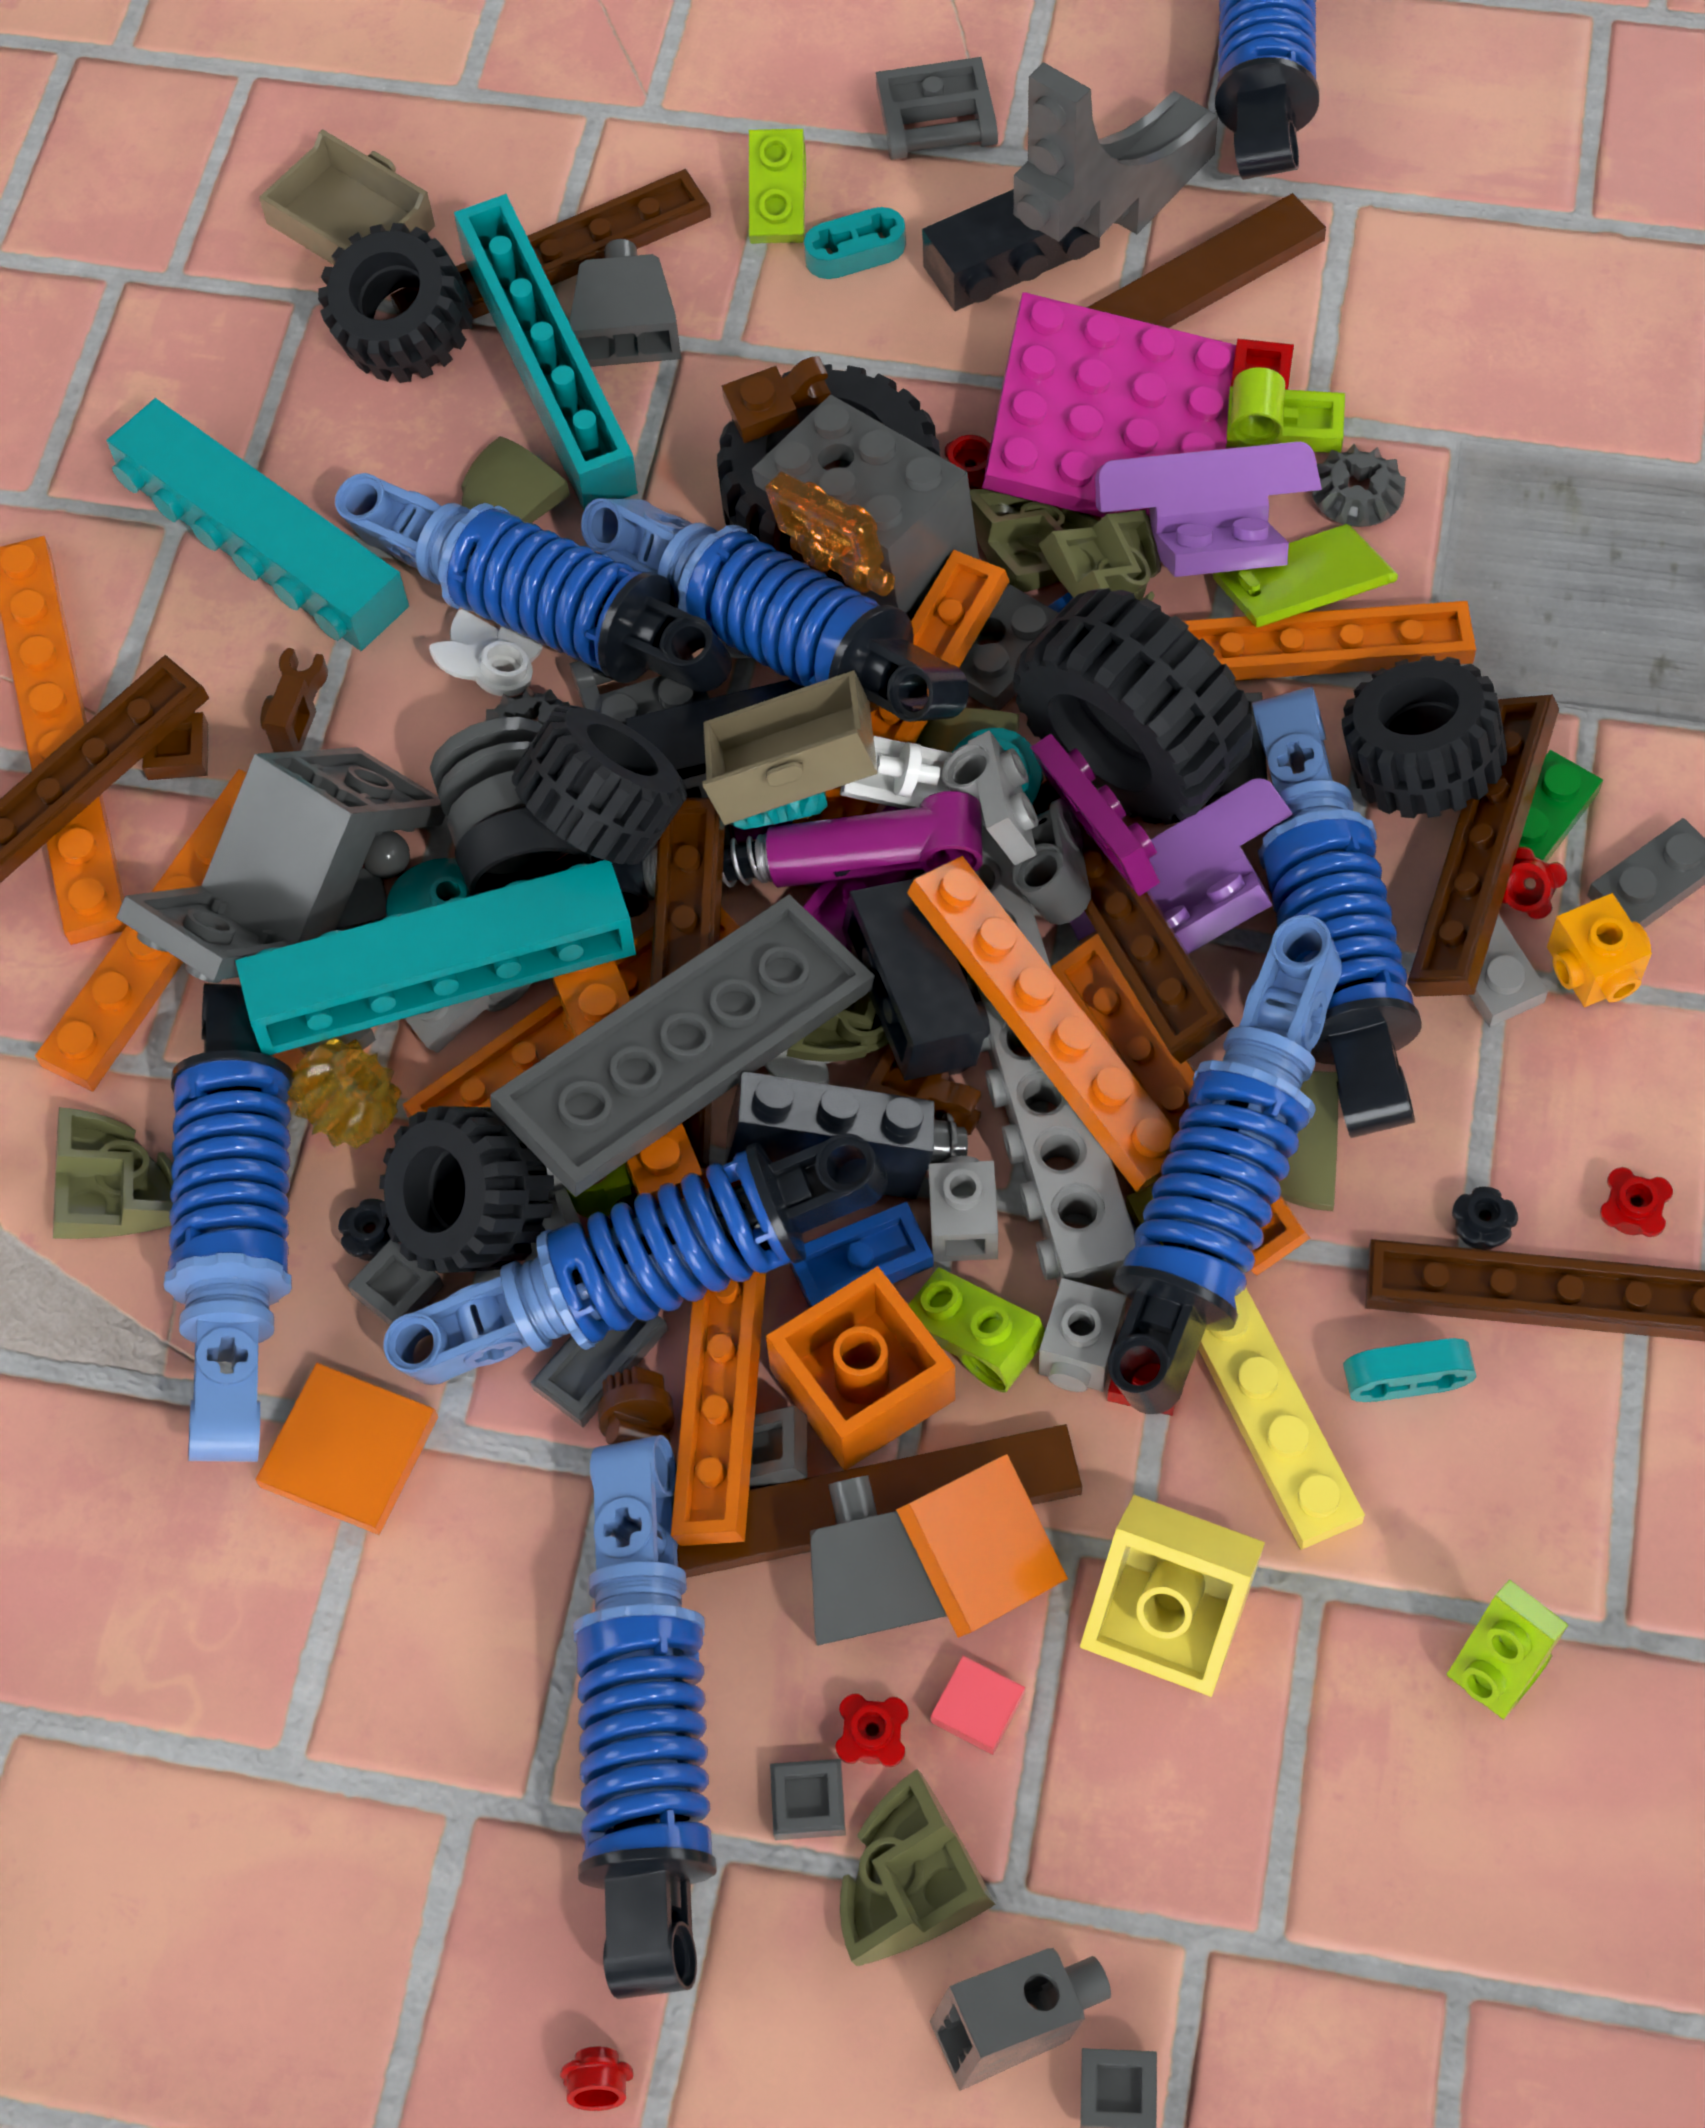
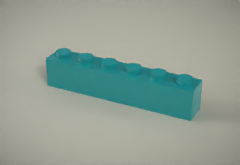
M507 194L454 212L464 260L583 510L595 499H624L638 494L633 453Z
M157 398L149 402L106 440L115 461V465L112 467L113 473L125 488L132 493H137L139 490L152 499L158 510L170 521L182 520L192 528L196 537L212 551L220 548L231 556L236 566L251 580L256 581L261 578L273 587L281 601L295 611L300 607L314 617L318 626L330 638L336 641L343 638L362 651L409 607L402 578L398 570Z
M603 860L592 864H578L566 871L529 881H515L503 888L470 897H456L443 904L411 913L393 914L381 921L352 929L330 931L318 938L289 946L264 949L256 955L237 959L235 963L249 1020L261 1053L273 1055L636 955L630 917L612 862Z

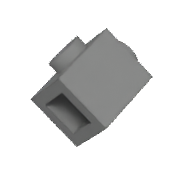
M955 1156L944 1160L942 1163L929 1164L934 1262L998 1259V1219L994 1161H979L971 1156Z
M1061 1278L1039 1351V1374L1047 1376L1051 1383L1068 1391L1084 1392L1087 1388L1103 1392L1109 1373V1356L1116 1344L1124 1322L1126 1295Z

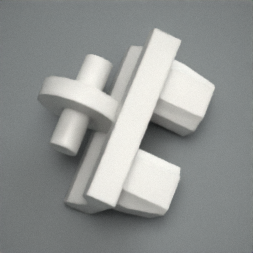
M874 736L878 774L841 786L840 795L901 809L917 808L928 796L943 791H950L942 780L941 772L945 761L952 753L923 747L920 744L905 743Z

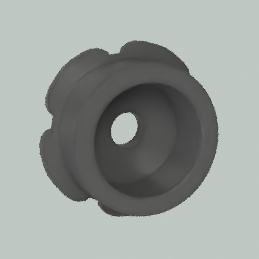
M944 1113L941 1119H934V1152L929 1164L942 1163L950 1157L967 1156V1131L965 1127H957L956 1123L953 1122V1116L949 1113Z

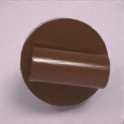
M632 1366L631 1370L624 1369L623 1373L616 1372L615 1376L608 1375L603 1380L604 1396L598 1404L599 1429L603 1436L606 1437L608 1444L663 1435L669 1443L671 1442L668 1433L673 1428L675 1422L673 1400L670 1394L665 1391L664 1376L662 1374L638 1366Z

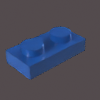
M906 1201L805 1243L806 1260L797 1264L789 1263L809 1308L877 1266L893 1284L934 1267V1257Z

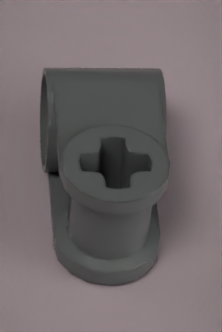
M1059 798L1050 803L1049 810L1037 815L1038 826L1032 828L1037 855L1017 865H1014L1011 861L1012 879L1018 890L1045 920L1052 924L1060 925L1073 921L1083 913L1091 899V888L1084 860V838L1080 825L1069 804L1063 798Z

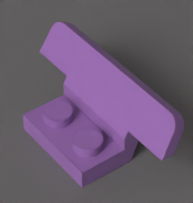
M1304 442L1111 460L1102 465L1095 475L1096 508L1101 513L1149 508L1151 528L1160 561L1174 577L1288 565L1289 542L1268 523V495L1322 490L1315 453Z
M1261 778L1252 779L1199 810L1195 815L1187 817L1150 839L1157 854L1149 860L1160 883L1151 888L1149 892L1188 954L1272 906L1264 885L1241 848V845L1293 815L1290 808L1268 780ZM1085 911L1070 922L1078 941L1096 931Z

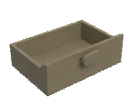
M323 129L318 133L314 147L259 197L268 225L333 265L336 262L331 255L336 249L340 247L346 250L352 244L348 238L357 232L360 233L362 238L369 235L371 226L382 224L386 231H390L393 223H404L410 232L415 227L425 230L427 234L435 227L427 191L395 173L396 168L394 164L381 154L372 151L367 156Z
M854 670L703 722L706 780L702 781V786L724 826L878 774L870 702Z

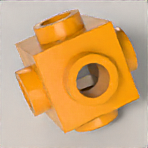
M1613 893L1558 915L1547 944V949L1553 957V967L1557 978L1566 989L1574 990L1584 1008L1603 999H1607L1608 1002H1617L1634 993L1642 983L1641 980L1652 955L1651 944L1646 931L1638 922H1631Z

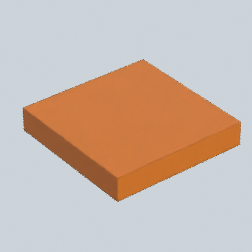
M316 1362L255 1480L260 1488L380 1535L438 1419V1414L432 1407Z
M1008 1454L896 1509L958 1638L974 1632L1068 1579Z

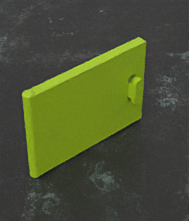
M1348 524L1290 542L1288 547V565L1212 573L1216 583L1256 628L1394 583L1398 579V574Z

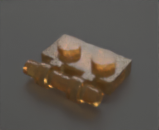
M782 471L765 486L779 530L792 536L790 547L792 550L802 554L806 564L822 572L830 569L842 575L846 585L863 593L871 590L881 596H886L892 591L895 584V576L881 568L884 556L876 533L877 524L864 508L856 504L849 506L827 495L817 484L813 482L804 483Z

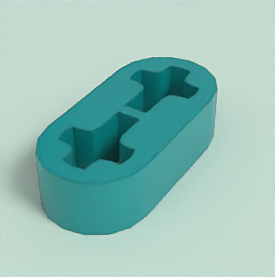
M877 207L820 223L812 227L806 233L804 239L806 267L811 274L819 278L835 279L890 263L904 253L906 247L905 222L899 212L891 208ZM882 232L885 238L880 239V236L877 233ZM824 248H830L833 253L828 254Z
M1457 1338L1371 1349L1357 1353L1346 1359L1343 1363L1350 1397L1356 1402H1378L1451 1391L1468 1385L1477 1377L1469 1342Z

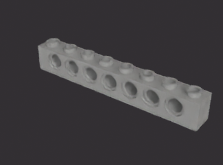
M982 825L983 864L975 873L1051 969L1031 903L1013 882L1011 861L988 832L986 826ZM967 972V985L974 1001L979 1000L983 1003L989 1018V1036L984 1039L980 1051H988L993 1069L985 1072L989 1095L994 1108L1005 1107L1010 1125L1002 1127L1006 1152L1011 1164L1022 1163L1027 1182L1019 1184L1023 1209L1028 1222L1039 1220L1044 1240L1036 1242L1045 1280L1056 1278L1058 1287L1061 1278L1105 1290L1114 1288L1113 1278L1115 1273L1123 1265L1127 1254L1135 1248L1134 1231L1111 1158L1032 1056H1018L1012 1052L1013 1049L1024 1045ZM1037 1101H1047L1054 1104L1057 1108L1048 1113H1038L1031 1110L1028 1106ZM1053 1157H1064L1071 1160L1075 1165L1066 1170H1055L1048 1167L1045 1162ZM1071 1214H1082L1090 1218L1093 1223L1084 1228H1072L1064 1224L1062 1219Z

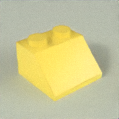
M1133 1495L1115 1530L1080 1648L1212 1697L1246 1603L1265 1542Z

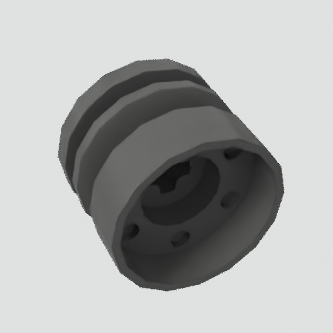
M522 717L494 718L465 728L450 737L435 752L430 765V772L443 812L448 816L446 821L455 848L461 837L482 821L504 812L527 808L515 791L516 787L512 783V774L541 729L542 724L540 722ZM539 851L518 855L496 864L485 873L513 874L535 870L556 861L565 852Z

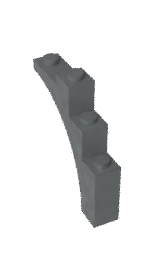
M1043 62L1029 76L1028 161L1014 174L1013 215L1019 218L1027 227L1039 230L1058 242L1074 226L1080 227L1098 238L1113 223L1119 224L1138 234L1215 155L1218 115L1173 91L1150 113L1126 129L1098 139L1092 118L1091 89Z

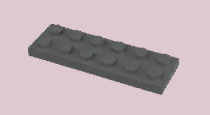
M789 894L491 1094V1109L576 1197L737 1085L742 1071L754 1073L872 990L875 975Z

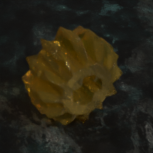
M334 1037L328 1042L322 1043L313 1052L309 1051L296 1065L297 1069L293 1073L292 1085L287 1094L299 1103L294 1115L308 1119L313 1125L312 1135L320 1132L326 1134L334 1148L346 1142L357 1149L361 1145L369 1143L377 1134H382L392 1124L393 1117L398 1113L396 1106L402 1092L396 1085L391 1083L395 1071L382 1067L377 1061L378 1052L367 1054L356 1039L344 1044L341 1040Z

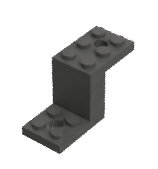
M831 394L752 468L754 482L757 487L845 538L855 590L859 591L862 596L874 599L879 605H891L902 610L911 621L953 550L979 559L967 472ZM846 460L851 462L847 468L824 469L827 464L833 461ZM1008 584L978 635L979 637L986 633H997L1004 636V638L998 643H987L984 645L974 642L959 667L968 681L969 696L992 710L1000 711L1017 694L1013 690V678L1018 657L1054 619L1058 612Z
M358 747L254 754L202 885L126 895L116 918L137 931V938L143 944L159 951L169 952L186 963L185 969L192 976L210 983H219L224 979L239 977L235 963L237 959L256 955L264 949L281 948L315 939L327 932L336 930L375 835L380 836L385 831L402 830L413 832L415 828L440 826L446 815L443 812L437 795Z

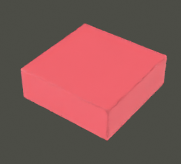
M962 1656L930 1716L931 1723L993 1755L1025 1695V1687Z

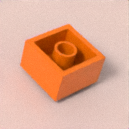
M879 1266L766 1335L770 1371L798 1409L807 1415V1421L843 1470L854 1466L955 1401V1365Z

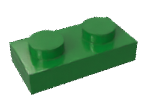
M1550 749L1544 759L1519 847L1532 849L1535 857L1547 862L1598 795L1603 779Z

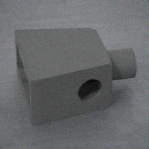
M616 239L610 241L605 246L604 258L585 260L579 265L569 324L590 367L681 359L676 314L659 257L653 254L637 255V247L633 242L626 239Z
M869 1475L828 1484L837 1525L810 1531L814 1635L817 1646L946 1617V1612L897 1511L877 1515Z
M1048 1948L949 1986L930 2023L959 2091L1070 2040L1085 2019L1084 2010L1110 1999L1111 1988L1106 1973L1096 1957L1091 1956L1064 1968L1057 1951L1054 1948Z

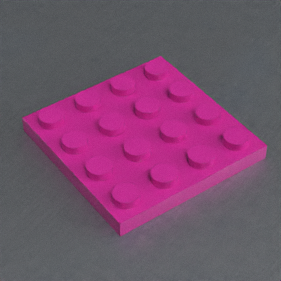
M1023 292L1018 305L982 488L1101 518L1106 514L1145 510L1150 518L1149 508L1101 513L1096 508V472L1102 465L1111 460L1226 449L1229 392L1236 345Z

